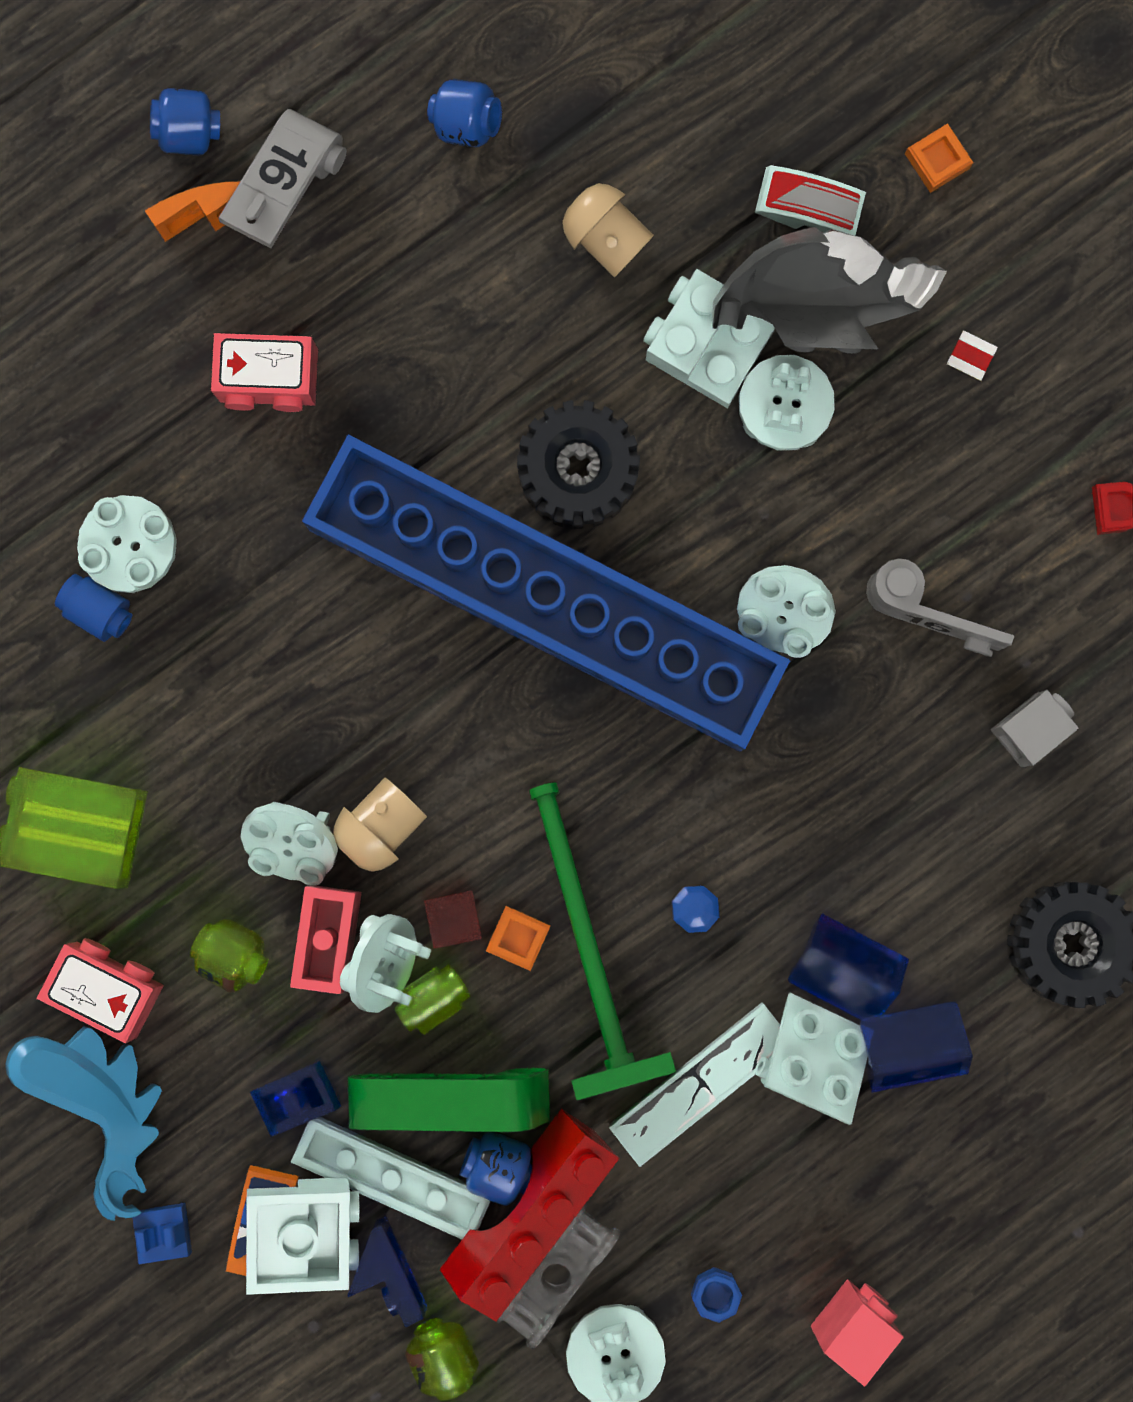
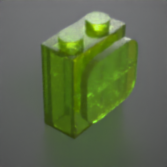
M19 767L17 776H13L10 779L6 791V804L10 805L7 824L0 827V867L114 889L128 888L148 791Z

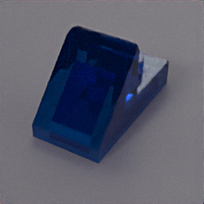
M321 1057L250 1092L271 1137L342 1107V1100Z
M385 1215L377 1219L371 1231L347 1296L351 1297L384 1281L386 1286L381 1290L385 1304L393 1317L398 1314L400 1315L406 1328L424 1319L427 1304Z

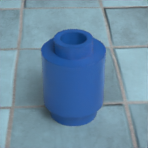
M77 574L72 575L64 583L55 600V607L62 611L63 618L103 642L112 636L119 638L129 626L133 616L128 611L130 607L128 599L95 582L90 576L82 578Z

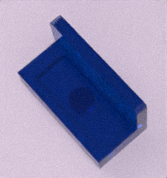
M821 914L813 925L806 949L791 970L788 981L870 1025H875L899 995L909 958Z
M956 1002L864 1018L860 1022V1029L869 1059L867 1077L871 1092L969 1073L973 1054Z

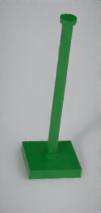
M548 783L530 789L531 800H537L609 1058L604 1060L605 1071L571 1080L576 1100L675 1073L676 1069L671 1052L637 1062L634 1053L627 1052L555 796L560 793L557 783Z

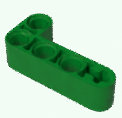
M516 1068L497 1074L368 1073L347 1077L350 1129L518 1132L534 1129L550 1121L549 1069Z

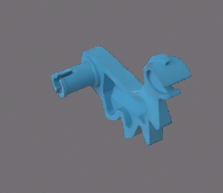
M83 1026L66 1044L40 1036L26 1037L17 1042L9 1051L5 1063L6 1073L12 1084L27 1094L97 1123L105 1136L104 1158L95 1179L94 1189L95 1205L100 1214L115 1221V1215L122 1218H132L140 1215L141 1211L134 1205L124 1206L122 1199L128 1190L136 1189L141 1193L146 1191L143 1180L137 1174L135 1163L137 1156L159 1134L158 1129L153 1125L142 1123L149 1116L162 1090L157 1084L151 1083L139 1094L135 1095L138 1066L133 1046L126 1043L123 1044L114 1057L107 1062L106 1049L102 1039L92 1028Z

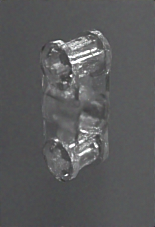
M586 1204L497 1320L498 1323L504 1320L527 1339L526 1345L532 1350L544 1339L555 1323L559 1313L591 1271L607 1256L620 1235V1231L615 1227L608 1229L586 1212ZM560 1264L567 1268L570 1272V1277L563 1284L553 1285L544 1279L543 1271L550 1265Z

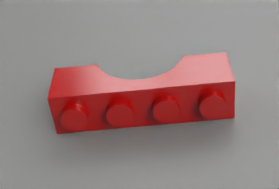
M563 1109L558 1112L531 1148L533 1159L531 1177L526 1191L515 1209L507 1218L493 1228L484 1231L470 1229L440 1268V1271L461 1302L496 1322L620 1159L594 1130Z

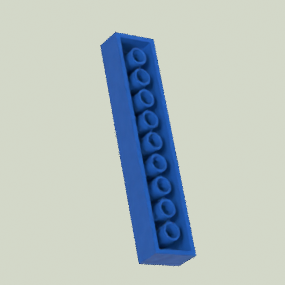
M349 434L302 520L310 532L739 752L746 749L790 662L789 659Z

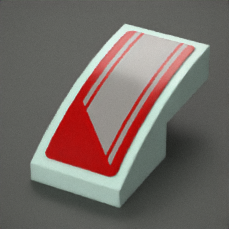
M770 165L765 170L755 213L794 229L806 225L811 228L816 227L821 232L833 229L855 236L866 192L822 176Z

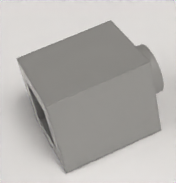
M1048 690L1032 695L990 730L1020 767L1035 765L1079 728L1071 719L1074 716V712L1070 705L1059 694L1054 693L1051 695Z

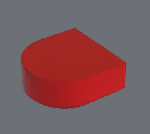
M1116 482L1093 486L1092 494L1097 535L1131 530L1133 528V484Z

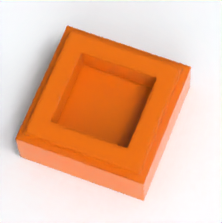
M948 123L908 147L905 152L906 157L930 193L969 170L973 164L972 159Z
M506 905L486 952L531 971L551 925Z

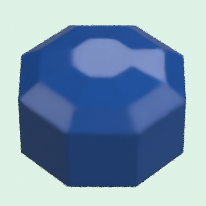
M702 885L683 887L672 900L673 920L688 933L707 932L719 918L718 898Z
M715 1267L697 1275L691 1292L693 1302L700 1316L718 1323L736 1315L742 1298L741 1291L732 1273Z

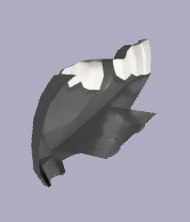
M816 227L782 235L754 251L730 275L713 300L712 328L718 329L719 325H730L736 329H742L747 315L773 324L784 345L798 352H811L815 350V347L835 348L845 353H859L862 349H878L864 327L919 311L937 292L947 271L937 265L930 266L924 262L922 263L916 257L902 258L898 262L893 263L870 243L858 236L833 229L823 233Z

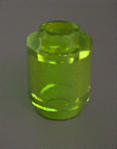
M448 964L442 969L438 967L433 968L401 991L412 996L409 1006L399 1003L394 1009L410 1032L418 1028L425 1035L463 1009L462 1003L470 998L471 994L451 964Z

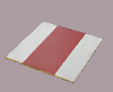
M963 330L947 364L981 381L998 347Z

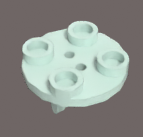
M776 355L758 363L746 376L739 393V415L743 421V428L746 434L756 439L760 444L775 450H798L813 445L828 428L835 410L834 390L827 375L814 362L797 355ZM773 398H779L781 404H775ZM798 401L800 403V407L794 408L792 406V402Z
M120 495L114 498H102L95 503L93 510L88 513L79 529L77 546L79 564L95 582L114 592L135 593L151 588L167 574L175 559L177 539L172 522L159 506L142 497ZM116 538H121L119 545L114 544ZM135 543L140 544V548L137 551L133 550Z
M788 565L767 567L753 574L741 589L737 606L739 615L738 628L745 637L753 639L770 650L786 653L795 658L804 657L811 652L812 648L820 645L831 632L836 612L832 594L822 580L804 569Z
M272 802L271 804L255 808L246 817L240 836L244 849L250 856L248 859L250 868L263 876L274 874L288 880L301 881L307 885L315 886L320 884L325 874L332 869L338 852L335 837L330 831V827L327 826L330 813L319 811L315 817L308 811L278 802Z
M391 914L383 917L371 915L364 920L361 926L360 941L354 950L351 962L342 970L340 976L341 989L349 992L351 1001L359 1009L366 1012L378 1013L389 1007L394 1001L409 1006L412 996L402 991L410 978L415 956L428 959L432 950L416 941L414 927L406 918Z
M622 1304L600 1306L585 1314L571 1328L566 1349L568 1373L577 1390L591 1402H639L647 1398L661 1381L666 1363L664 1341L655 1323L639 1307ZM627 1349L630 1351V1354L622 1356L621 1351ZM605 1355L611 1358L607 1363L602 1361V1357Z

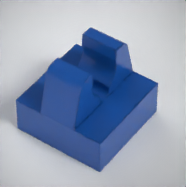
M185 1203L140 1210V1215L132 1217L139 1264L188 1257L192 1253Z

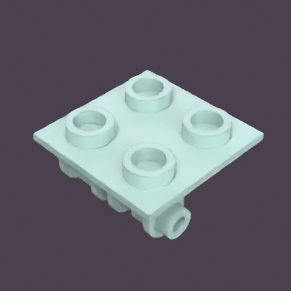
M789 993L772 1057L769 1059L762 1057L756 1065L755 1074L761 1077L764 1087L850 1125L852 1124L873 1031Z

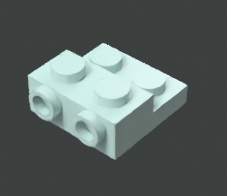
M696 269L690 280L681 276L668 298V302L672 303L674 307L666 320L657 316L648 329L643 342L650 345L647 350L646 361L728 408L773 334L775 327L761 318L747 315L742 329H736L730 325H719L718 329H713V300L724 284Z
M348 1177L298 1179V1187L247 1189L246 1295L349 1290V1271L359 1270L358 1239H349L350 1223L359 1222V1191L349 1190Z

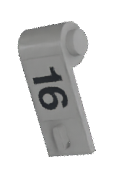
M287 109L278 119L219 216V222L272 248L313 178L316 176L319 179H324L329 173L335 175L340 170L347 152L346 148L342 147V135L292 109ZM249 220H256L253 224L248 223Z
M895 559L888 561L871 576L867 583L866 594L869 603L875 610L885 615L965 640V649L990 657L993 654V651L990 649L999 651L1012 645L1014 635L920 605L925 579L920 568L909 560Z

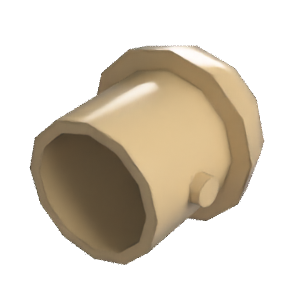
M598 183L586 188L566 210L562 224L566 238L572 248L575 250L581 244L615 278L654 235L620 202L625 196L623 192L610 185Z
M384 778L352 812L348 811L345 807L342 809L334 825L333 835L338 848L359 868L371 872L379 871L399 860L394 852L427 816L387 778Z

